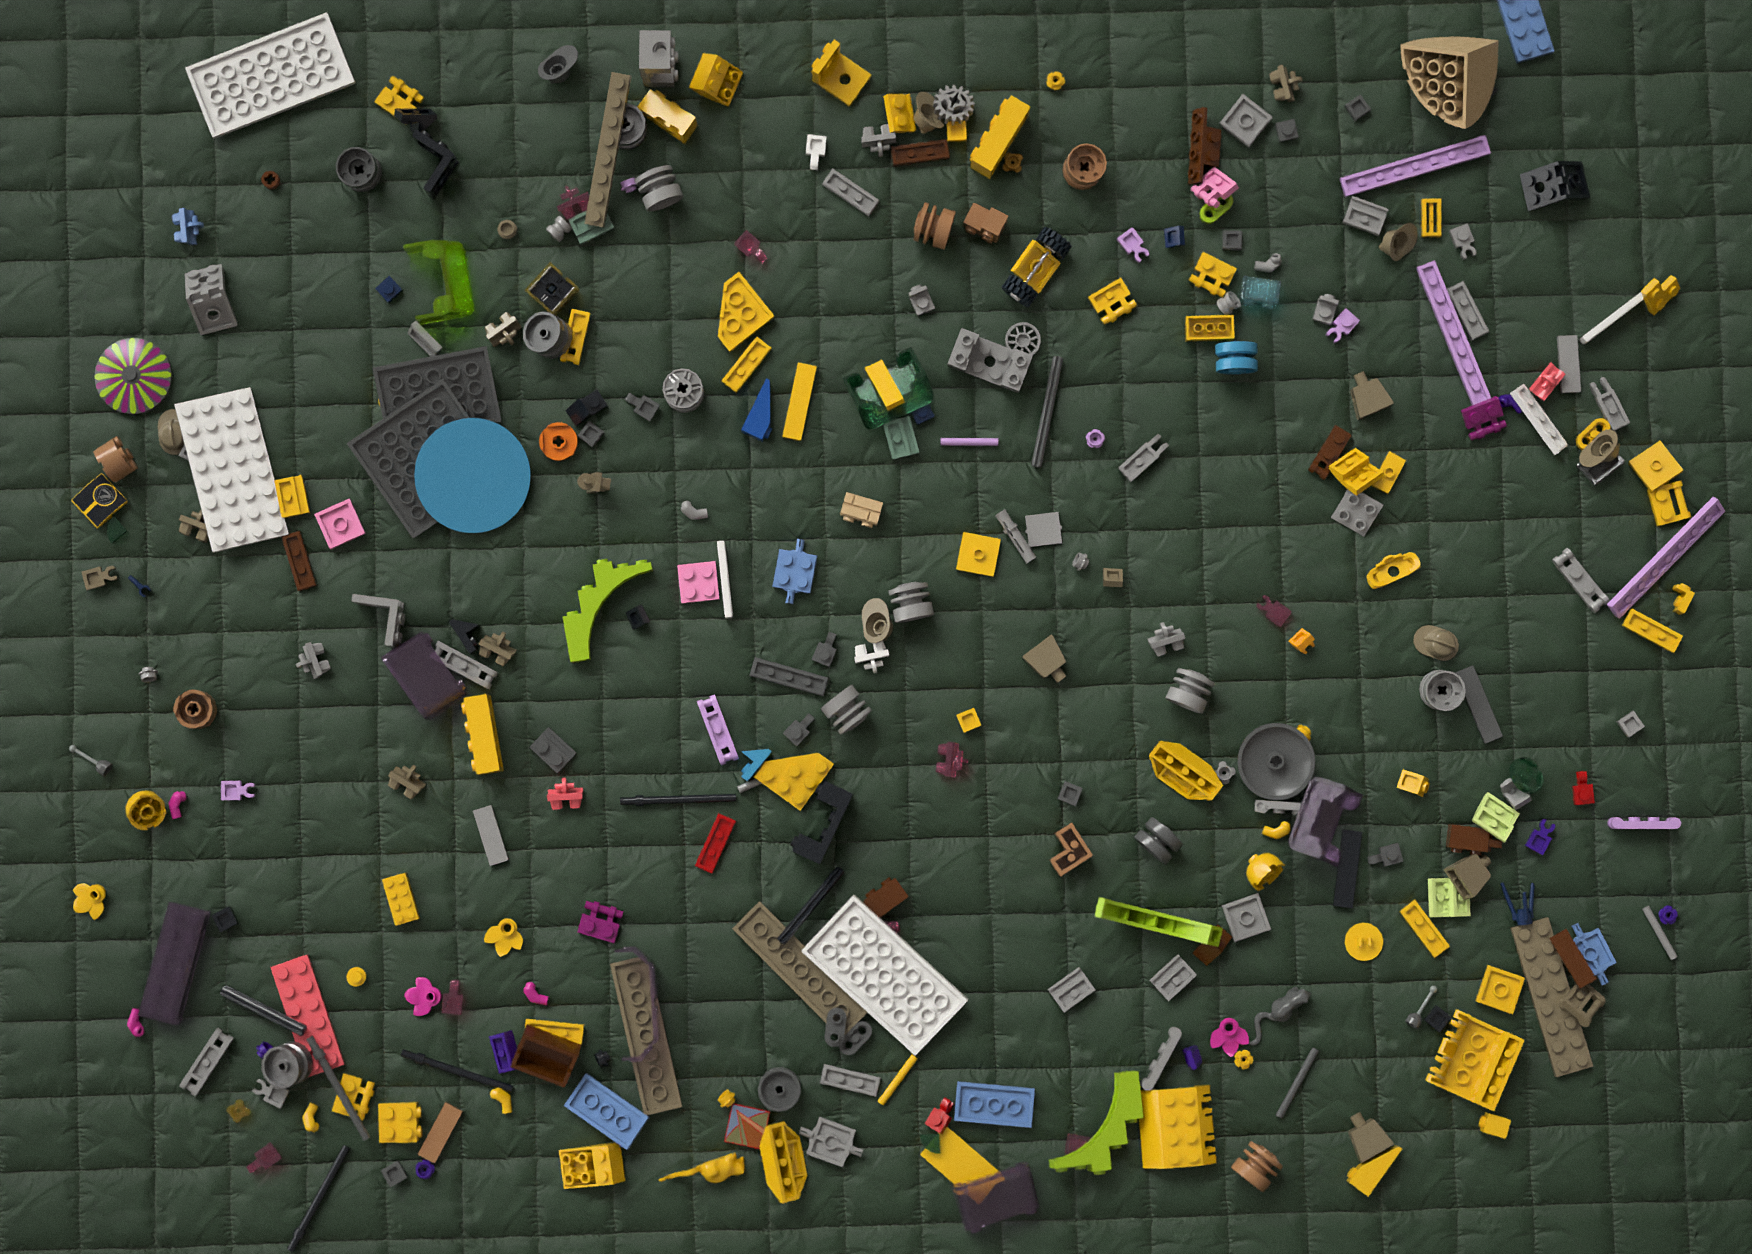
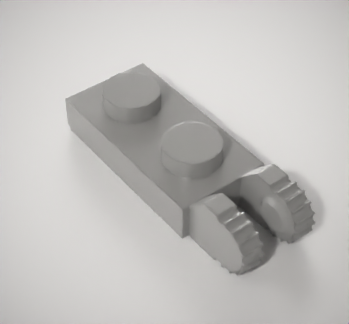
M1605 377L1600 378V384L1606 392L1602 395L1594 382L1590 383L1589 387L1592 394L1596 397L1595 400L1604 418L1609 422L1610 429L1615 431L1630 424L1615 391L1611 389Z
M1159 434L1148 443L1146 442L1118 467L1130 482L1151 465L1169 446L1165 443L1156 452L1152 449L1151 446L1161 438Z

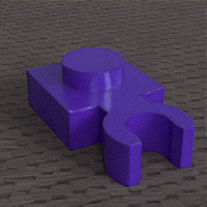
M1546 819L1540 821L1539 831L1533 829L1525 844V847L1540 855L1544 854L1552 839L1547 836L1548 833L1555 829V824H1551L1549 829L1544 827Z

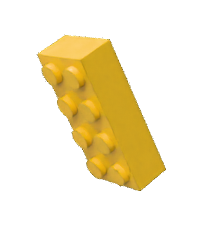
M1234 315L1186 316V342L1234 340Z
M407 872L382 879L395 926L420 919Z

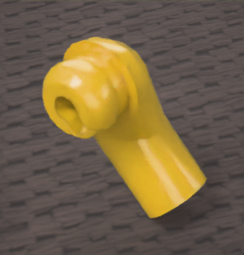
M1283 821L1275 829L1264 826L1262 835L1280 839L1290 833L1291 825Z
M501 1088L492 1089L490 1096L492 1099L502 1103V1113H512L510 1094Z
M311 1102L302 1119L305 1129L308 1132L314 1133L319 1129V1124L315 1122L313 1117L319 1106Z

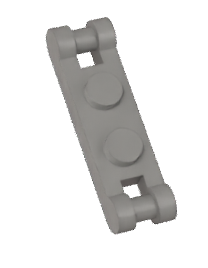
M1566 548L1562 551L1563 554L1553 558L1552 562L1589 609L1596 613L1603 604L1607 605L1610 599L1601 591L1574 557L1573 553ZM1566 560L1570 563L1567 567L1563 564ZM1593 595L1598 597L1595 602L1591 599Z
M437 641L435 645L437 647L434 653L431 652L429 658L490 690L491 682L494 677H497L498 672ZM443 650L448 652L445 659L440 657ZM482 671L487 673L484 680L479 678Z
M1171 1027L1168 1030L1169 1038L1166 1043L1163 1042L1158 1050V1053H1160L1157 1060L1153 1059L1148 1068L1150 1070L1148 1077L1143 1078L1140 1082L1144 1090L1150 1091L1154 1087L1181 1037V1030L1179 1028Z
M220 1028L214 1031L179 1085L182 1089L191 1091V1094L195 1097L199 1094L203 1085L234 1040L232 1036L222 1033L223 1030ZM218 1039L223 1042L221 1047L215 1044ZM192 1078L198 1081L196 1085L190 1082Z

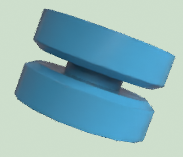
M1233 341L1216 344L1215 355L1222 358L1216 361V372L1221 374L1257 372L1258 361L1250 358L1258 353L1257 343Z

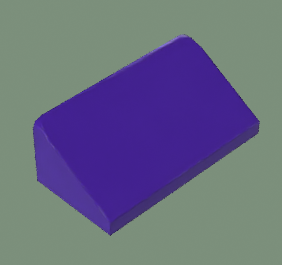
M510 1030L489 1036L499 1074L516 1070L510 1067L517 1049L513 1031Z

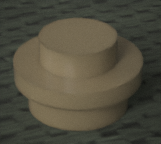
M504 220L498 225V233L502 238L511 239L516 235L517 227L513 221Z

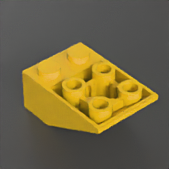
M616 1142L559 1150L564 1189L613 1185L625 1181L621 1146Z

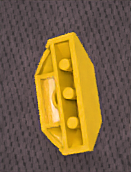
M1159 741L1149 754L1156 777L1186 799H1207L1212 801L1223 787L1212 766L1179 743Z
M785 1122L768 1125L765 1127L760 1143L767 1185L781 1203L797 1200L800 1198V1193L807 1178L800 1137Z

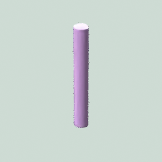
M941 438V446H998V438Z

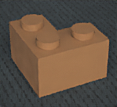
M973 203L963 222V227L970 234L975 235L977 233L981 235L982 239L988 243H997L1007 224L1008 215L992 207L988 210Z
M1072 823L1054 833L1065 849L1049 859L1059 876L1064 875L1093 856Z

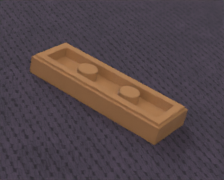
M445 1102L418 1155L436 1163L463 1111Z

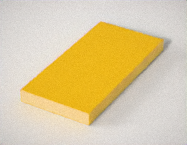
M949 1127L945 1129L942 1135L937 1133L920 1153L924 1159L978 1205L983 1202L1004 1177L999 1170Z

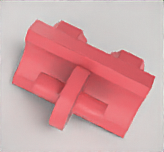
M1550 362L1528 390L1542 401H1545L1565 376V373Z
M562 778V783L555 784V789L548 790L547 801H550L553 810L563 808L562 800H569L570 808L572 809L580 808L581 799L583 798V787L574 788V783H567V779Z

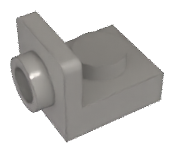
M921 284L911 288V292L908 294L917 316L935 309L926 285L923 287Z
M1321 295L1318 298L1312 320L1331 325L1339 300H1336L1333 295Z

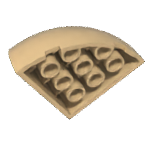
M1437 37L1401 44L1403 68L1407 71L1408 83L1412 91L1427 110L1433 115H1438L1444 119V122L1464 129L1472 126L1484 112L1494 88L1498 66L1499 41L1471 37Z

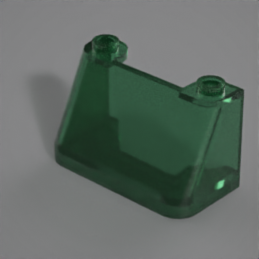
M912 347L899 352L896 357L898 365L887 369L905 403L890 410L886 409L870 378L863 380L862 376L858 373H852L842 378L865 428H877L932 402L934 394L929 379Z

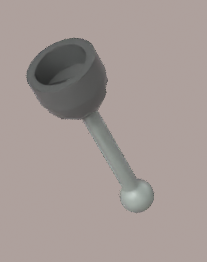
M75 745L69 747L70 752H76L95 764L96 771L100 775L105 777L111 771L113 766L111 762L107 760L96 761L78 750Z
M1436 986L1430 987V992L1418 1012L1411 1013L1406 1018L1405 1022L1411 1027L1419 1029L1422 1023L1420 1014L1433 993L1437 992Z

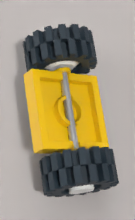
M1044 227L1037 238L1030 242L1010 271L1016 276L1011 274L1002 285V290L1021 305L1030 307L1061 264L1055 257L1063 260L1072 248V245L1060 234H1057L1056 231Z

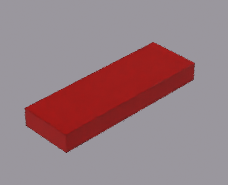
M718 813L697 859L696 867L713 874L736 823L735 820Z

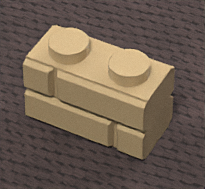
M846 492L840 516H843L844 521L854 523V520L862 522V526L872 528L873 525L877 526L883 502Z

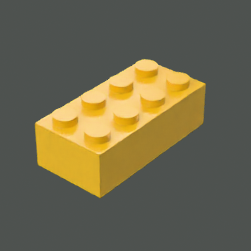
M1012 95L1008 100L1006 98L1003 100L999 110L1000 114L998 116L994 115L990 122L989 132L985 131L979 143L980 147H975L970 155V168L988 179L991 178L1029 116V105Z
M483 694L464 698V703H461L463 714L467 715L465 729L471 738V741H468V747L474 756V760H471L473 771L477 775L504 771L491 695Z

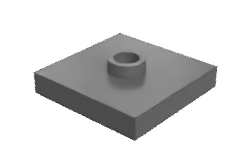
M1242 94L1219 125L1249 148L1273 117Z
M1259 893L1221 905L1234 942L1271 930Z

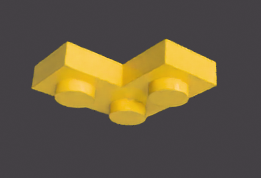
M1672 275L1662 285L1660 281L1653 278L1641 290L1648 311L1655 315L1658 311L1662 310L1665 304L1677 295L1680 286L1677 278Z

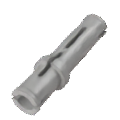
M1006 509L995 515L1004 528L1003 532L1008 534L1025 560V563L1027 564L1036 558V555L1019 532L1018 525L1012 521Z

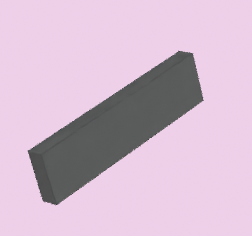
M756 657L750 672L752 677L824 696L829 679L828 677Z
M1472 665L1455 672L1465 684V700L1483 743L1485 744L1502 737L1503 735L1474 666Z

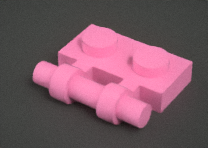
M1213 167L1203 175L1202 184L1200 186L1193 185L1191 191L1194 192L1197 198L1203 199L1208 206L1217 208L1220 205V202L1217 200L1219 197L1225 200L1239 187L1235 181Z

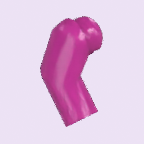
M176 791L169 801L168 805L172 819L182 817L179 805L181 801H185L187 798L184 791Z
M533 982L526 983L523 990L528 1000L532 1003L547 1005L549 996L538 994L535 990L536 985Z
M132 1008L127 1026L135 1037H141L145 1032L139 1021L142 1011Z

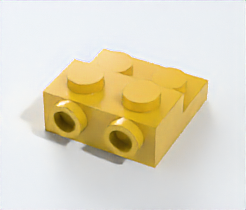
M418 1102L378 1104L379 1143L418 1142L419 1138H422V1126H419L418 1119L422 1116L421 1106H418Z

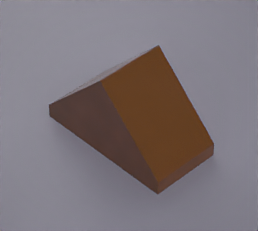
M1223 929L1219 947L1200 943L1192 953L1207 966L1224 950L1232 936Z

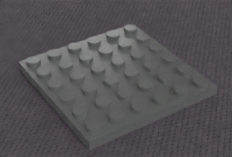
M441 379L347 442L351 451L412 538H415L438 522L426 511L416 491L414 470L419 451L429 436L441 426L462 418H470L444 379Z

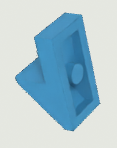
M769 749L742 751L753 763L750 764L748 762L741 771L744 773L741 777L748 782L772 751Z

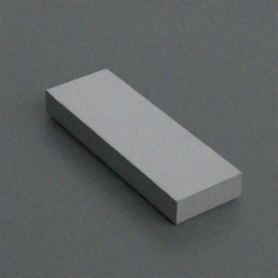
M833 168L822 183V186L868 217L880 202L879 199Z
M1464 281L1448 288L1447 291L1470 340L1472 341L1487 334L1489 330Z
M1577 335L1558 336L1559 370L1565 373V376L1560 381L1561 394L1580 393L1581 383Z
M492 805L474 810L473 813L489 865L492 866L508 861L509 858Z
M824 1064L820 1083L876 1097L881 1077Z

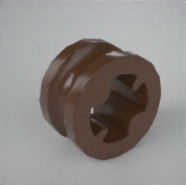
M267 171L262 175V183L267 189H275L279 186L280 178L275 172ZM270 176L276 179L271 185L266 181V179H270Z

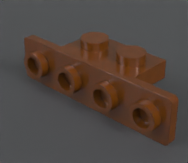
M1205 107L1193 110L1188 171V184L1191 185L1202 183L1203 166L1219 167L1221 129L1206 126L1207 108Z

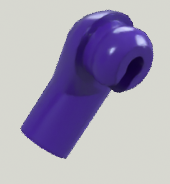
M1501 395L1499 397L1502 408L1513 407L1518 414L1522 412L1511 395Z

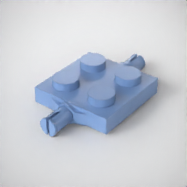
M797 539L795 550L779 549L772 587L787 591L785 603L793 604L795 593L811 594L818 556L803 552L805 540Z
M1579 923L1572 925L1571 927L1576 934L1573 941L1594 975H1597L1601 985L1608 983L1609 981L1604 971L1617 962L1599 928L1583 933Z

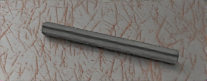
M1054 356L1052 360L1031 464L1036 468H1041L1063 363V358L1059 356Z

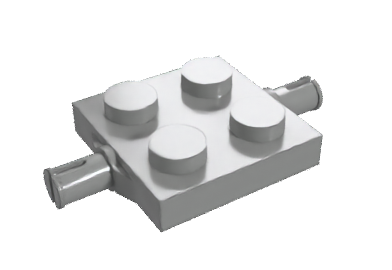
M820 1116L813 1130L801 1126L799 1135L809 1138V1147L806 1152L808 1155L843 1167L845 1159L850 1153L860 1157L862 1155L863 1149L852 1146L856 1131L853 1128Z

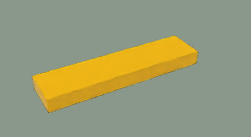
M798 362L783 438L797 441L802 439L817 366Z

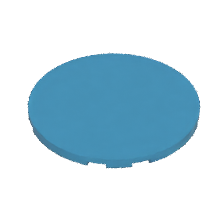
M462 418L441 426L424 442L415 463L414 479L416 491L426 511L442 525L465 533L486 532L505 524L523 505L530 486V465L522 445L506 428L486 419Z

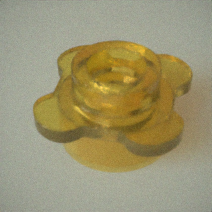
M242 1099L236 1100L235 1104L227 1107V1113L230 1114L236 1123L240 1122L244 1116L250 1114V1109L245 1107Z

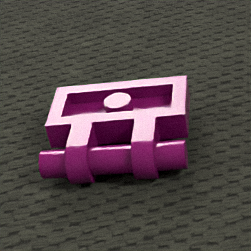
M1497 396L1461 410L1466 428L1474 427L1475 430L1469 433L1471 441L1477 438L1480 440L1485 438L1487 434L1500 432L1502 428L1507 427L1505 420L1497 421L1498 417L1503 416L1501 404ZM1490 421L1489 426L1481 427V424Z
M586 901L584 908L591 910V914H582L577 932L615 943L620 924L614 923L613 920L614 917L622 919L624 911L617 910V907L600 905V902ZM600 912L608 915L607 920L597 918V913Z

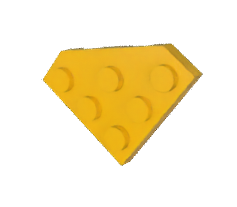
M740 272L724 283L718 338L728 351L731 352L774 318L772 312Z
M820 753L768 760L763 762L753 777L801 811L834 764Z

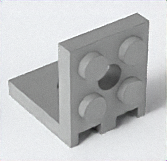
M222 264L210 265L204 269L185 273L186 300L200 335L238 326L225 291V277ZM217 311L218 314L215 316H211L208 314V312Z
M353 594L352 602L355 604L390 609L385 645L391 648H398V644L401 645L403 634L400 633L401 625L404 626L405 614H403L404 603L395 599Z

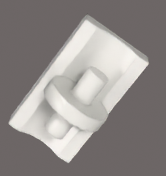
M883 641L873 643L874 653L867 654L865 644L855 646V664L871 660V663L864 664L865 670L872 668L873 673H877L876 667L883 666L882 660L875 662L874 659L889 656V651L886 650Z

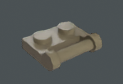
M1575 983L1561 1002V1005L1579 1019L1580 1025L1588 1027L1597 1010L1606 1003V999L1591 985L1588 984L1579 989ZM1591 998L1593 1004L1585 1013L1582 1009Z

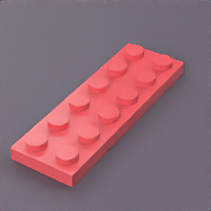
M307 954L270 967L286 1016L307 1026L303 1036L294 1032L292 1034L295 1042L304 1045L311 1054L313 1068L310 1076L324 1072L319 1061L313 1057V1051L306 1040L311 1036L315 1038L320 1049L323 1048L326 1054L325 1058L332 1069L345 1065L309 955Z

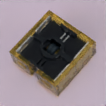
M550 262L529 284L525 292L547 312L556 316L580 289L568 277L564 279L562 272Z

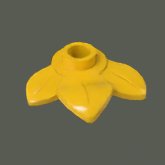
M85 883L74 887L73 892L78 896L73 904L74 911L77 913L88 911L93 920L99 918L104 911L103 900L106 896L104 887L99 884L90 886ZM93 891L97 893V897L94 896Z
M506 918L501 920L498 926L490 927L487 930L484 942L495 943L496 951L501 957L507 954L512 947L520 950L523 938L517 931L515 921ZM506 924L511 926V930L509 932H506L504 930V926Z

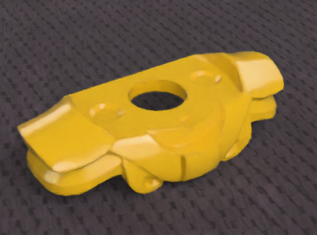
M1412 552L1403 555L1401 553L1388 555L1380 563L1376 564L1375 568L1369 571L1367 582L1372 589L1384 587L1418 570L1421 567L1420 560ZM1392 566L1399 569V574L1396 577L1388 574V569Z

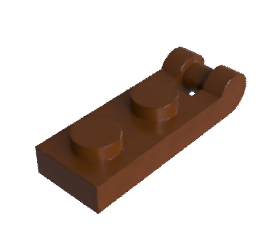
M1335 425L1308 468V471L1317 473L1321 479L1325 480L1330 472L1329 465L1337 460L1351 434ZM1319 462L1326 465L1324 469L1318 466Z

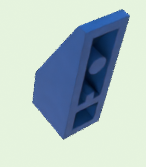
M769 379L765 380L741 429L742 433L763 442L764 438L768 439L772 432V428H770Z

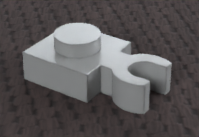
M1468 223L1449 230L1455 249L1459 247L1462 249L1460 255L1463 260L1467 258L1466 251H1470L1472 257L1476 255L1475 248L1470 246V243L1474 242V238Z
M258 1079L257 1082L262 1084V1089L254 1088L252 1091L258 1095L264 1094V1101L282 1108L290 1090L287 1088H276L272 1085L269 1087L265 1080Z

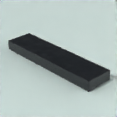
M1342 829L1333 906L1353 908L1362 832Z

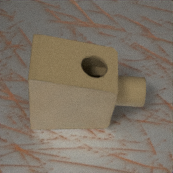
M1364 371L1354 375L1358 386L1352 388L1350 394L1357 420L1394 404L1378 378L1368 381Z
M1052 634L1021 657L1043 679L1051 674L1058 683L1066 677L1060 668L1066 660Z
M1477 854L1462 858L1443 870L1464 900L1475 897L1490 879L1491 874L1486 867L1491 864V860L1486 855L1479 858Z
M1360 1112L1350 1117L1355 1127L1349 1130L1348 1133L1360 1162H1364L1394 1145L1373 1118L1365 1121Z

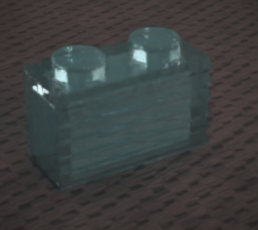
M1243 276L1239 300L1246 306L1261 304L1262 308L1273 309V306L1276 307L1279 303L1281 281Z

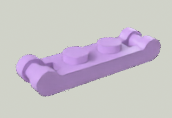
M714 694L704 701L702 699L698 700L697 704L722 766L732 759L733 761L738 760L739 757ZM713 705L714 711L707 713L706 708ZM728 747L730 752L723 755L721 749Z
M1612 817L1608 820L1607 825L1611 829H1677L1681 826V821L1676 817L1667 818L1665 821H1660L1659 817H1648V821H1640V817H1628V821H1623L1619 817Z

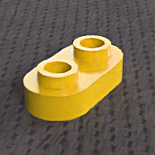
M1603 418L1594 420L1577 436V447L1583 450L1587 446L1583 444V438L1588 440V444L1600 433L1596 429L1597 425L1602 427V431L1610 429L1609 422Z

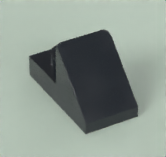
M395 108L394 116L401 123L411 124L410 130L413 133L415 130L422 132V130H425L437 119V114L431 109Z
M595 390L583 399H577L565 411L574 425L578 426L608 407L599 391Z
M450 620L449 623L469 654L472 655L477 652L476 646L478 643L472 635L469 637L468 634L479 628L480 625Z

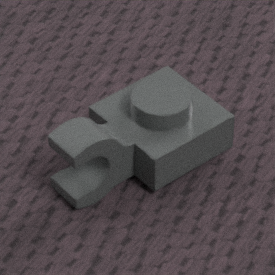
M631 393L625 398V401L636 406L634 412L649 422L660 406L645 395L642 396L641 400Z
M829 632L825 643H818L812 660L830 667L837 650L832 647L836 634Z
M808 713L800 723L795 719L783 734L793 744L798 746L810 733L806 728L815 718Z
M1398 843L1378 848L1380 854L1367 857L1369 864L1382 861L1383 866L1403 862Z

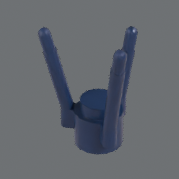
M1502 882L1500 885L1512 913V919L1517 920V925L1533 924L1534 883L1530 885L1529 908L1527 905V894L1523 892V908L1517 909L1518 913H1516L1505 884Z

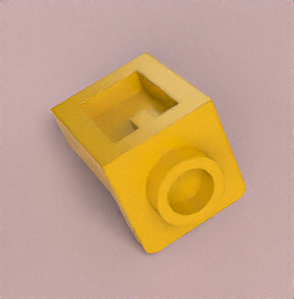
M1681 583L1680 585H1674L1672 590L1682 594L1677 596L1673 604L1675 606L1673 612L1679 615L1686 612L1695 594L1690 591L1691 588Z
M1402 770L1397 788L1423 797L1424 793H1427L1429 789V779L1425 776Z

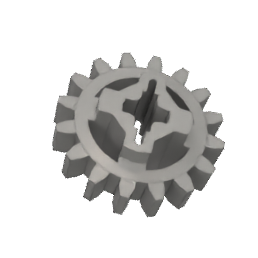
M955 85L952 86V89L945 86V91L939 89L938 94H935L933 102L934 114H939V120L944 118L945 124L948 121H951L952 125H955V121L962 124L963 119L968 121L969 115L972 116L975 105L972 102L973 96H968V90L963 92L962 86L959 89H956Z

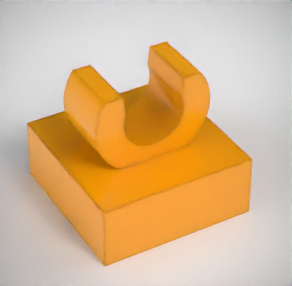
M1303 628L1288 641L1294 648L1304 654H1307L1305 648L1308 645L1311 647L1315 646L1313 642L1315 638Z

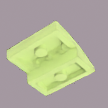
M1487 792L1480 802L1472 821L1502 842H1505L1514 828L1513 825L1520 813Z
M1428 878L1429 917L1471 916L1470 898L1463 900L1449 878Z

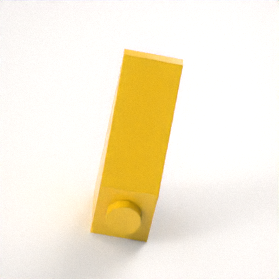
M1394 1145L1358 1164L1356 1168L1352 1167L1347 1174L1349 1178L1346 1181L1369 1196L1402 1148Z

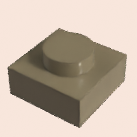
M1103 568V586L1122 587L1123 569Z

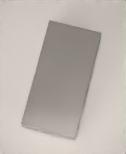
M417 321L413 322L408 334L429 356L439 355L443 347Z

